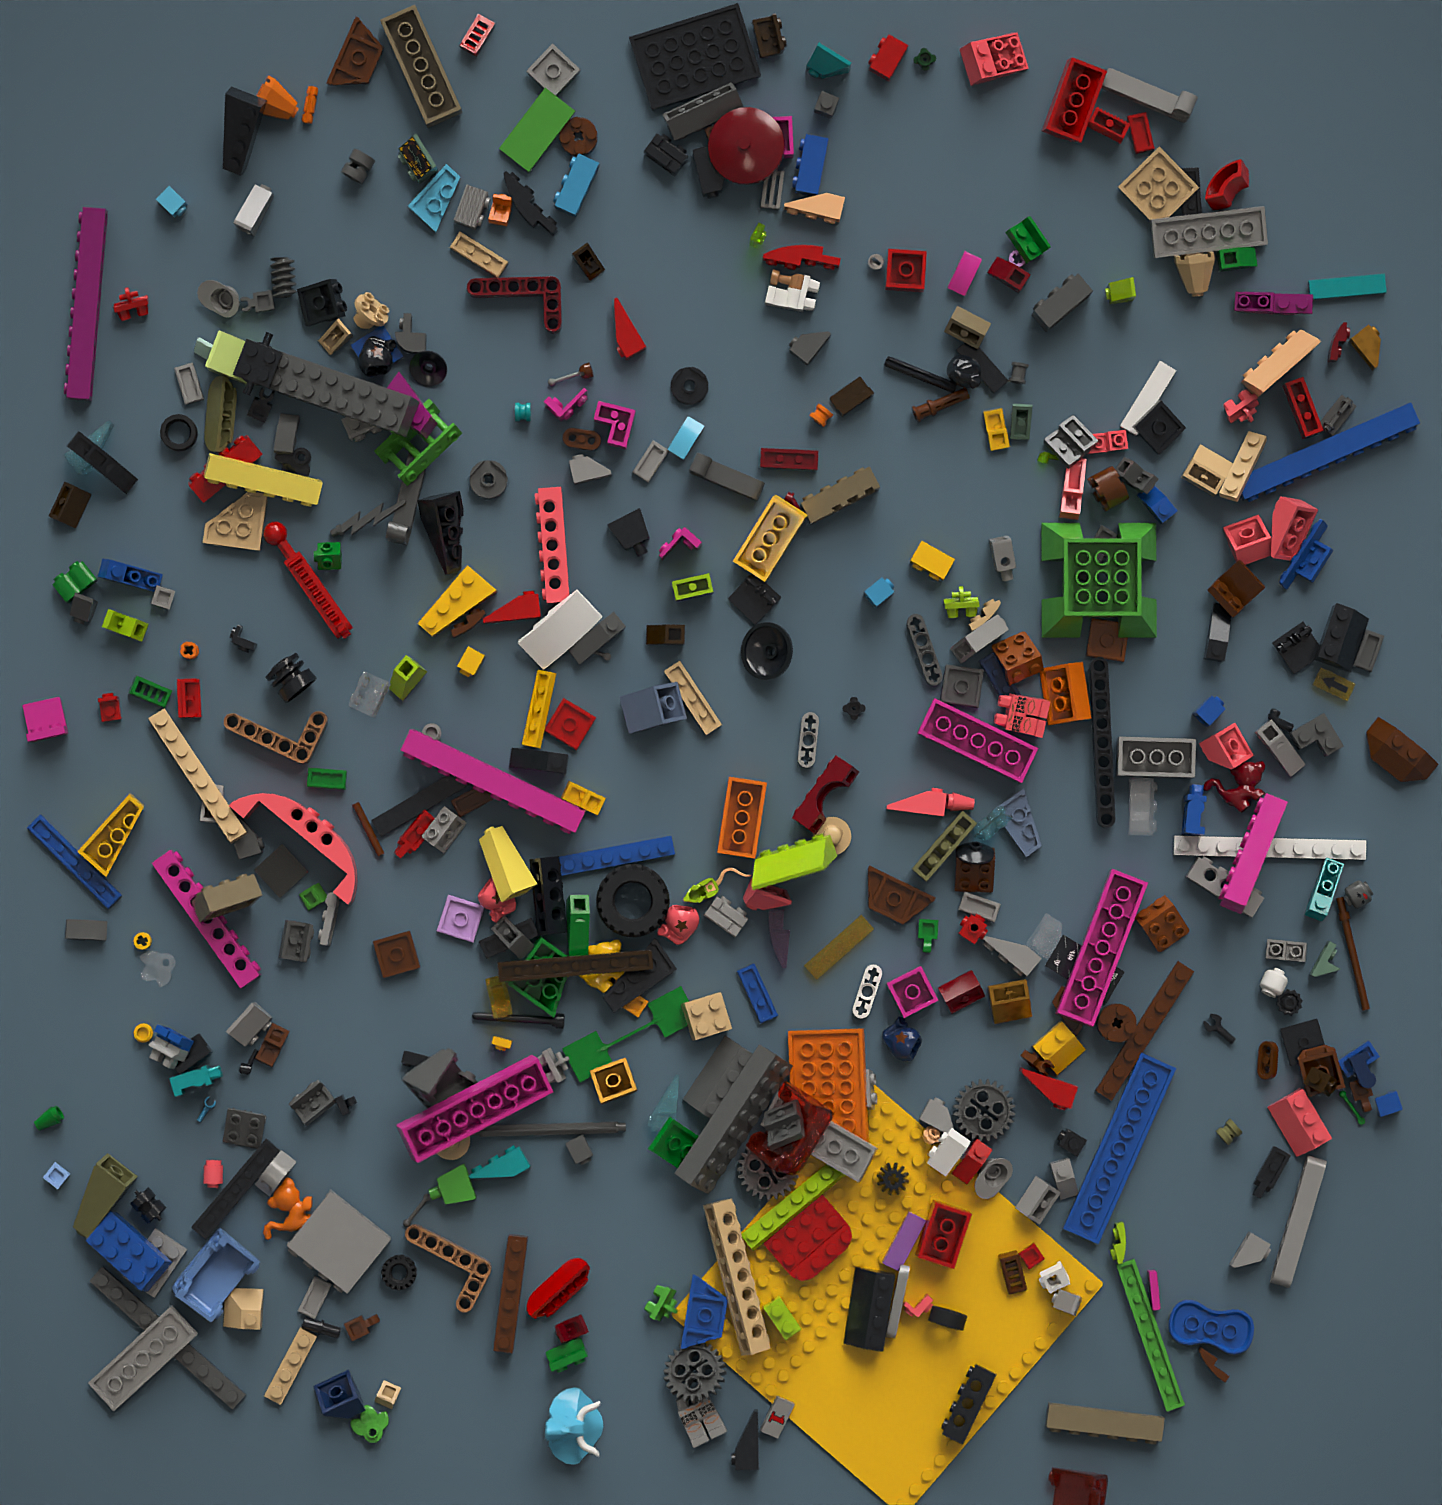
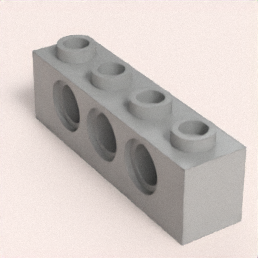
M1205 856L1202 859L1197 857L1185 877L1219 898L1222 890L1221 883L1226 880L1229 871L1221 866L1217 869L1212 865L1213 861ZM1207 870H1211L1214 873L1212 881L1205 879L1204 875ZM1253 887L1242 912L1250 918L1254 916L1264 900V897L1261 896V891Z

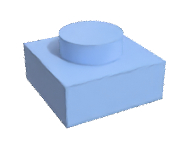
M55 1162L43 1178L56 1189H59L70 1176V1173Z

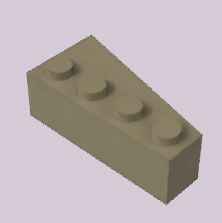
M870 466L865 469L863 467L853 472L854 475L848 478L845 476L837 480V484L831 487L827 485L819 490L820 493L815 496L809 494L802 498L803 502L800 505L804 513L808 515L807 519L810 525L878 491L880 485Z

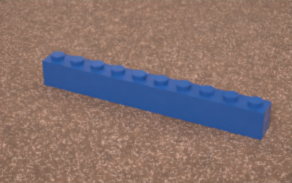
M1410 402L1252 471L1241 494L1242 501L1246 499L1248 502L1259 498L1258 494L1265 492L1266 495L1277 490L1276 486L1283 484L1286 487L1294 483L1293 479L1299 476L1301 479L1311 476V471L1318 469L1320 472L1329 468V463L1334 461L1336 464L1347 460L1346 456L1350 454L1357 456L1363 453V449L1368 446L1373 449L1382 445L1381 441L1388 438V441L1399 437L1398 433L1405 431L1407 434L1416 430V426L1420 424V421L1412 403Z

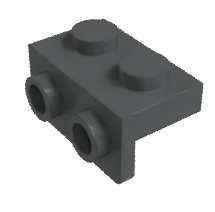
M285 920L279 958L307 962L311 953L310 941L314 936L313 925Z
M317 1080L309 1084L307 1089L301 1094L294 1096L289 1105L295 1110L303 1123L308 1126L333 1106L336 1100L326 1086Z

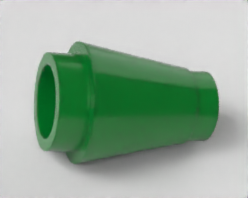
M51 1106L34 1121V1124L41 1131L61 1123L64 1115L58 1106Z

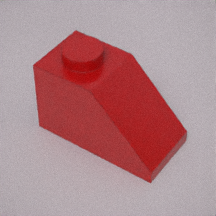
M976 1139L971 1143L951 1174L967 1185L993 1150Z

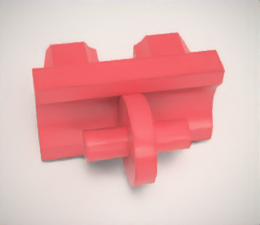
M1245 389L1238 395V398L1241 400L1239 404L1236 405L1232 399L1223 404L1230 423L1237 419L1240 422L1247 419L1251 423L1254 421L1252 415L1257 412L1255 407L1259 405L1255 393L1251 394Z

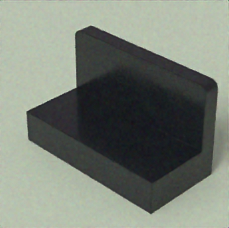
M201 1034L191 1038L194 1042L185 1061L178 1060L175 1069L179 1075L213 1052Z

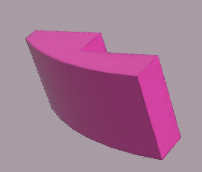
M964 251L947 288L965 296L982 259Z

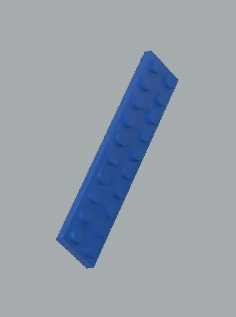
M1140 1053L1063 1229L1099 1244L1175 1073V1067Z

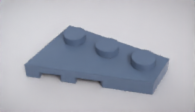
M1024 788L992 810L1025 857L1042 846Z

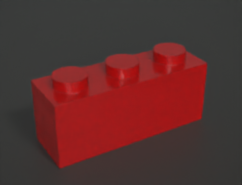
M1304 377L1285 383L1283 389L1302 439L1321 433L1323 428Z

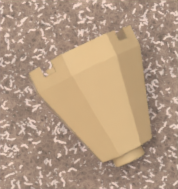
M1212 251L1208 252V254L1202 252L1174 256V262L1187 293H1192V297L1203 296V292L1208 291L1215 261L1214 252Z

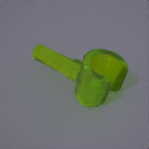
M1041 452L1038 457V461L1044 464H1048L1049 459L1059 460L1055 455L1048 452Z

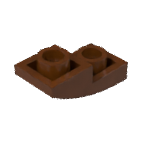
M480 608L469 611L470 615L466 616L468 624L465 625L464 622L453 625L454 629L451 630L453 638L459 637L474 628L485 617V610L480 611Z

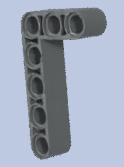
M410 453L408 454L406 466L415 459ZM426 469L408 486L402 481L397 503L402 500H406L407 503L396 510L393 521H389L386 532V539L389 542L408 545L418 505L417 500L420 497Z

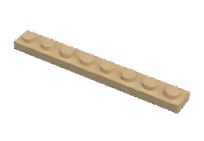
M165 708L148 718L230 844L246 835V830Z

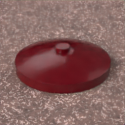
M743 107L729 111L716 122L710 133L708 151L713 166L724 178L733 183L751 185L766 180L778 169L784 157L785 139L782 129L772 116L757 108Z

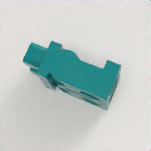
M206 1065L201 1067V1069L169 1079L174 1096L176 1097L185 1094L184 1088L213 1084V1079L223 1077L220 1065L213 1068Z

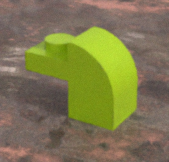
M108 609L102 627L142 642L149 624Z

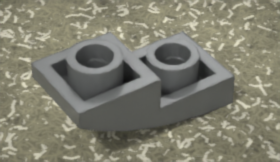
M280 414L274 443V453L293 455L297 441L296 433L300 422L299 415Z
M66 920L65 939L106 941L107 921Z

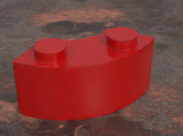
M1242 159L1227 164L1211 179L1206 190L1205 200L1213 211L1231 207L1235 195L1242 189L1249 187V170Z

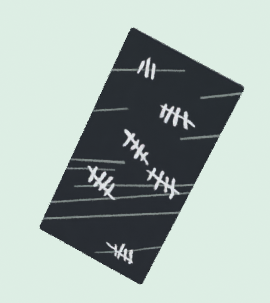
M1062 935L1045 966L1064 978L1069 979L1081 945ZM1118 967L1114 971L1103 1000L1106 1003L1124 974V971Z

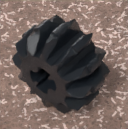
M895 1162L893 1169H891V1165L887 1163V1171L883 1167L880 1168L884 1175L877 1174V1178L883 1179L878 1181L877 1185L885 1184L881 1191L884 1192L889 1188L888 1195H892L893 1189L899 1195V1187L904 1191L906 1190L902 1183L909 1184V1180L903 1179V1177H907L909 1174L908 1172L901 1174L905 1168L904 1166L897 1170L898 1163ZM895 1174L898 1181L895 1184H891L888 1179L889 1175Z

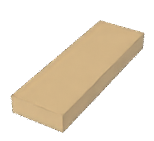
M462 232L458 233L450 246V249L496 278L500 277L509 263Z

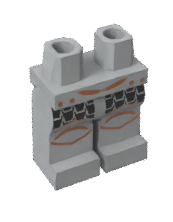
M706 1396L703 1397V1403L697 1398L695 1404L686 1403L683 1397L680 1400L676 1399L678 1414L693 1448L709 1441V1436L702 1421L711 1439L727 1432V1428L711 1398L708 1400Z

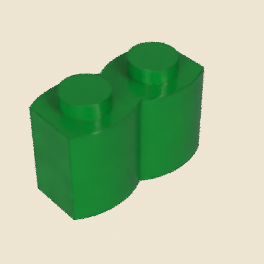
M76 561L69 567V572L65 575L61 573L53 579L55 582L52 585L67 604L73 600L75 592L81 594L98 581L83 561L80 563Z

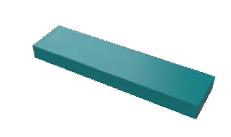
M1385 274L1308 281L1309 294L1314 295L1313 300L1387 293Z

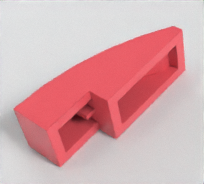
M1082 458L1069 469L1067 467L1065 469L1059 518L1079 519L1087 459Z

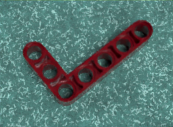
M556 277L474 278L467 283V291L473 298L543 296L545 329L550 334L560 332L562 328L561 285ZM531 282L538 284L536 291L528 289V285ZM549 282L557 283L558 286L554 291L547 289ZM493 283L500 285V289L497 292H491L489 288ZM511 283L519 285V289L516 292L509 290ZM479 284L481 289L479 292L473 293L470 290L471 286ZM550 301L558 303V307L555 310H550L547 307ZM549 321H558V327L555 329L549 328Z

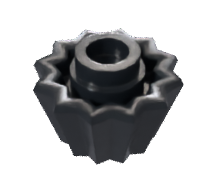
M1287 989L1277 997L1278 1002L1276 1005L1284 1015L1289 1014L1292 1016L1302 1008L1301 1003L1303 1000L1295 990L1290 991Z

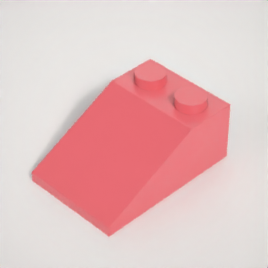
M1280 496L1272 514L1271 557L1291 561L1293 556L1298 554L1318 509L1302 500Z

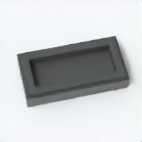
M1366 629L1353 666L1372 672L1384 635Z

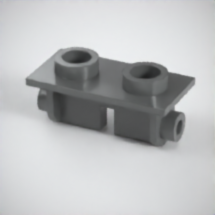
M1341 395L1320 421L1322 428L1333 436L1357 406L1353 404L1350 398Z

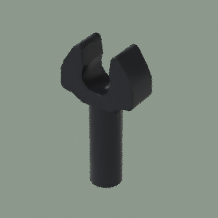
M1210 1014L1215 1020V1024L1210 1026L1209 1023L1203 1021L1204 1028L1208 1032L1217 1031L1225 1040L1232 1044L1236 1038L1221 1026L1222 1018L1219 1015Z

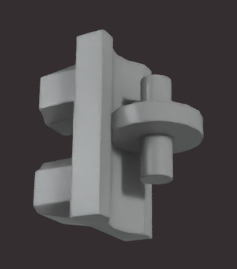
M550 1047L537 1057L542 1067L548 1064L551 1069L550 1072L545 1074L549 1083L556 1081L559 1083L566 1079L563 1071L568 1069L565 1063L570 1059L568 1056L563 1058L560 1052L554 1055Z

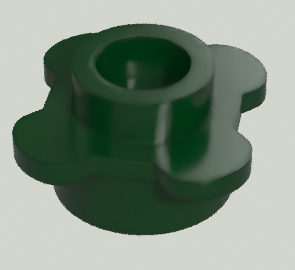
M922 48L913 61L915 64H919L922 70L927 71L930 68L929 66L936 61V56L932 55L927 48Z

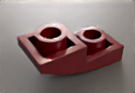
M1343 322L1332 339L1328 353V362H1336L1341 357L1342 348L1338 344H1344L1346 339L1350 338V328L1347 327V322Z

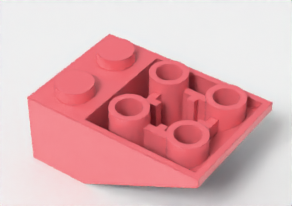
M1018 33L970 42L959 49L970 85L988 82L1029 69Z

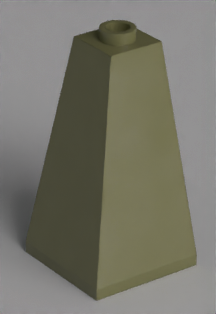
M108 1153L93 1167L73 1228L82 1237L88 1238L138 1177Z

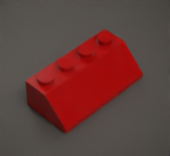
M1073 57L1068 59L1042 132L1060 139L1081 143L1107 71Z

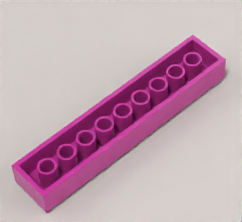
M410 729L401 748V751L404 752L403 756L411 760L418 758L422 760L420 764L428 768L435 766L439 768L438 772L445 776L452 774L456 776V781L464 785L469 782L474 785L473 789L481 793L486 790L491 793L490 797L498 801L505 799L509 801L508 805L515 809L522 807L526 809V814L534 818L539 815L544 818L543 822L551 826L554 823L561 826L560 830L568 834L577 831L586 810L436 739L434 740L432 737L415 729Z

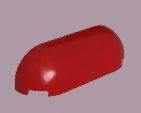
M573 1258L565 1262L530 1295L527 1302L528 1314L535 1319L545 1315L549 1317L554 1314L587 1283V1276L590 1270L587 1262L581 1258Z

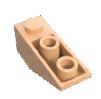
M824 193L784 203V209L792 215L802 213L806 214V218L816 220L819 217L823 218L826 223L835 224V222L840 221L845 197Z

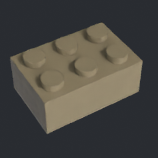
M242 874L236 877L234 881L230 882L227 879L220 882L219 886L213 887L209 885L202 888V891L197 893V897L191 902L201 923L252 906L262 896L254 874L249 876Z

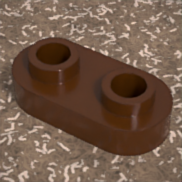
M569 428L563 434L565 445L571 448L593 451L601 444V438L595 431ZM575 435L576 440L573 442L570 441L569 436ZM594 438L595 443L592 445L589 444L588 439Z
M1273 1041L1262 1042L1258 1050L1257 1073L1264 1080H1271L1277 1074L1279 1050L1277 1044Z

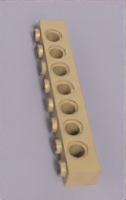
M731 1198L703 1205L741 1355H752L771 1349L770 1339L764 1325L765 1319L760 1309V1300L755 1290V1281L750 1270V1262L745 1251L746 1246L740 1232L741 1226L736 1216L735 1204Z

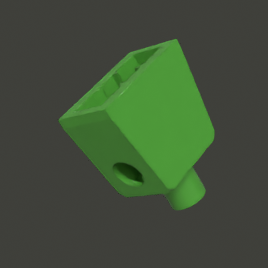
M465 1163L438 1177L437 1182L439 1186L428 1189L432 1200L443 1197L445 1204L477 1198Z

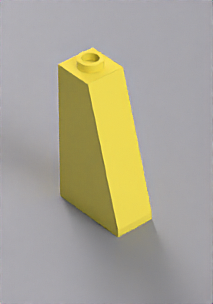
M492 826L484 831L485 835L479 839L501 902L526 894L537 885V882L503 826L497 828Z

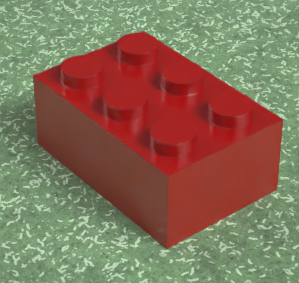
M933 1200L915 1255L918 1258L954 1269L972 1213Z

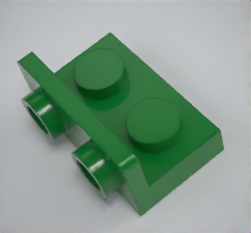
M1028 216L1005 232L1026 264L1051 248L1031 216Z

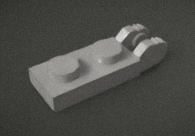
M333 892L326 896L325 903L328 907L323 912L322 921H324V925L318 934L320 944L326 946L331 945L340 898Z

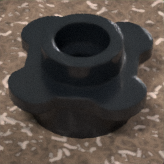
M851 697L850 702L843 706V711L847 712L852 720H856L858 715L866 709L865 705L860 704L856 697Z

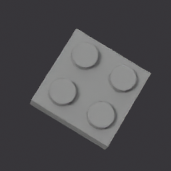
M552 43L526 72L543 88H547L557 96L580 72V69Z

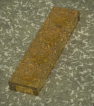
M860 915L804 966L817 980L874 928Z

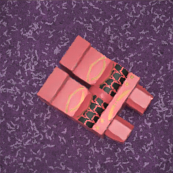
M1010 693L1009 696L999 695L998 706L1006 707L1005 714H995V724L1002 726L1006 730L1043 738L1046 721L1042 718L1047 719L1050 701Z

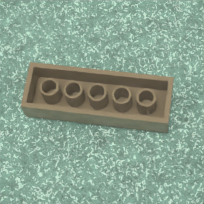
M410 6L381 19L383 29L427 128L461 114L462 109L416 6Z

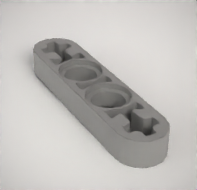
M900 1264L886 1331V1337L896 1338L910 1266Z

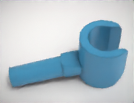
M210 1097L205 1099V1106L197 1121L201 1122L209 1109L215 1107L216 1100L212 1106H208L206 1102Z

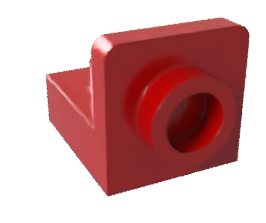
M113 693L102 694V698H97L100 705L102 722L122 719L118 696H114Z

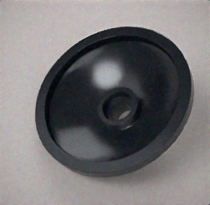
M771 622L759 623L753 626L743 639L741 659L746 670L755 678L762 680L775 679L787 670L792 660L793 645L787 631L778 624Z

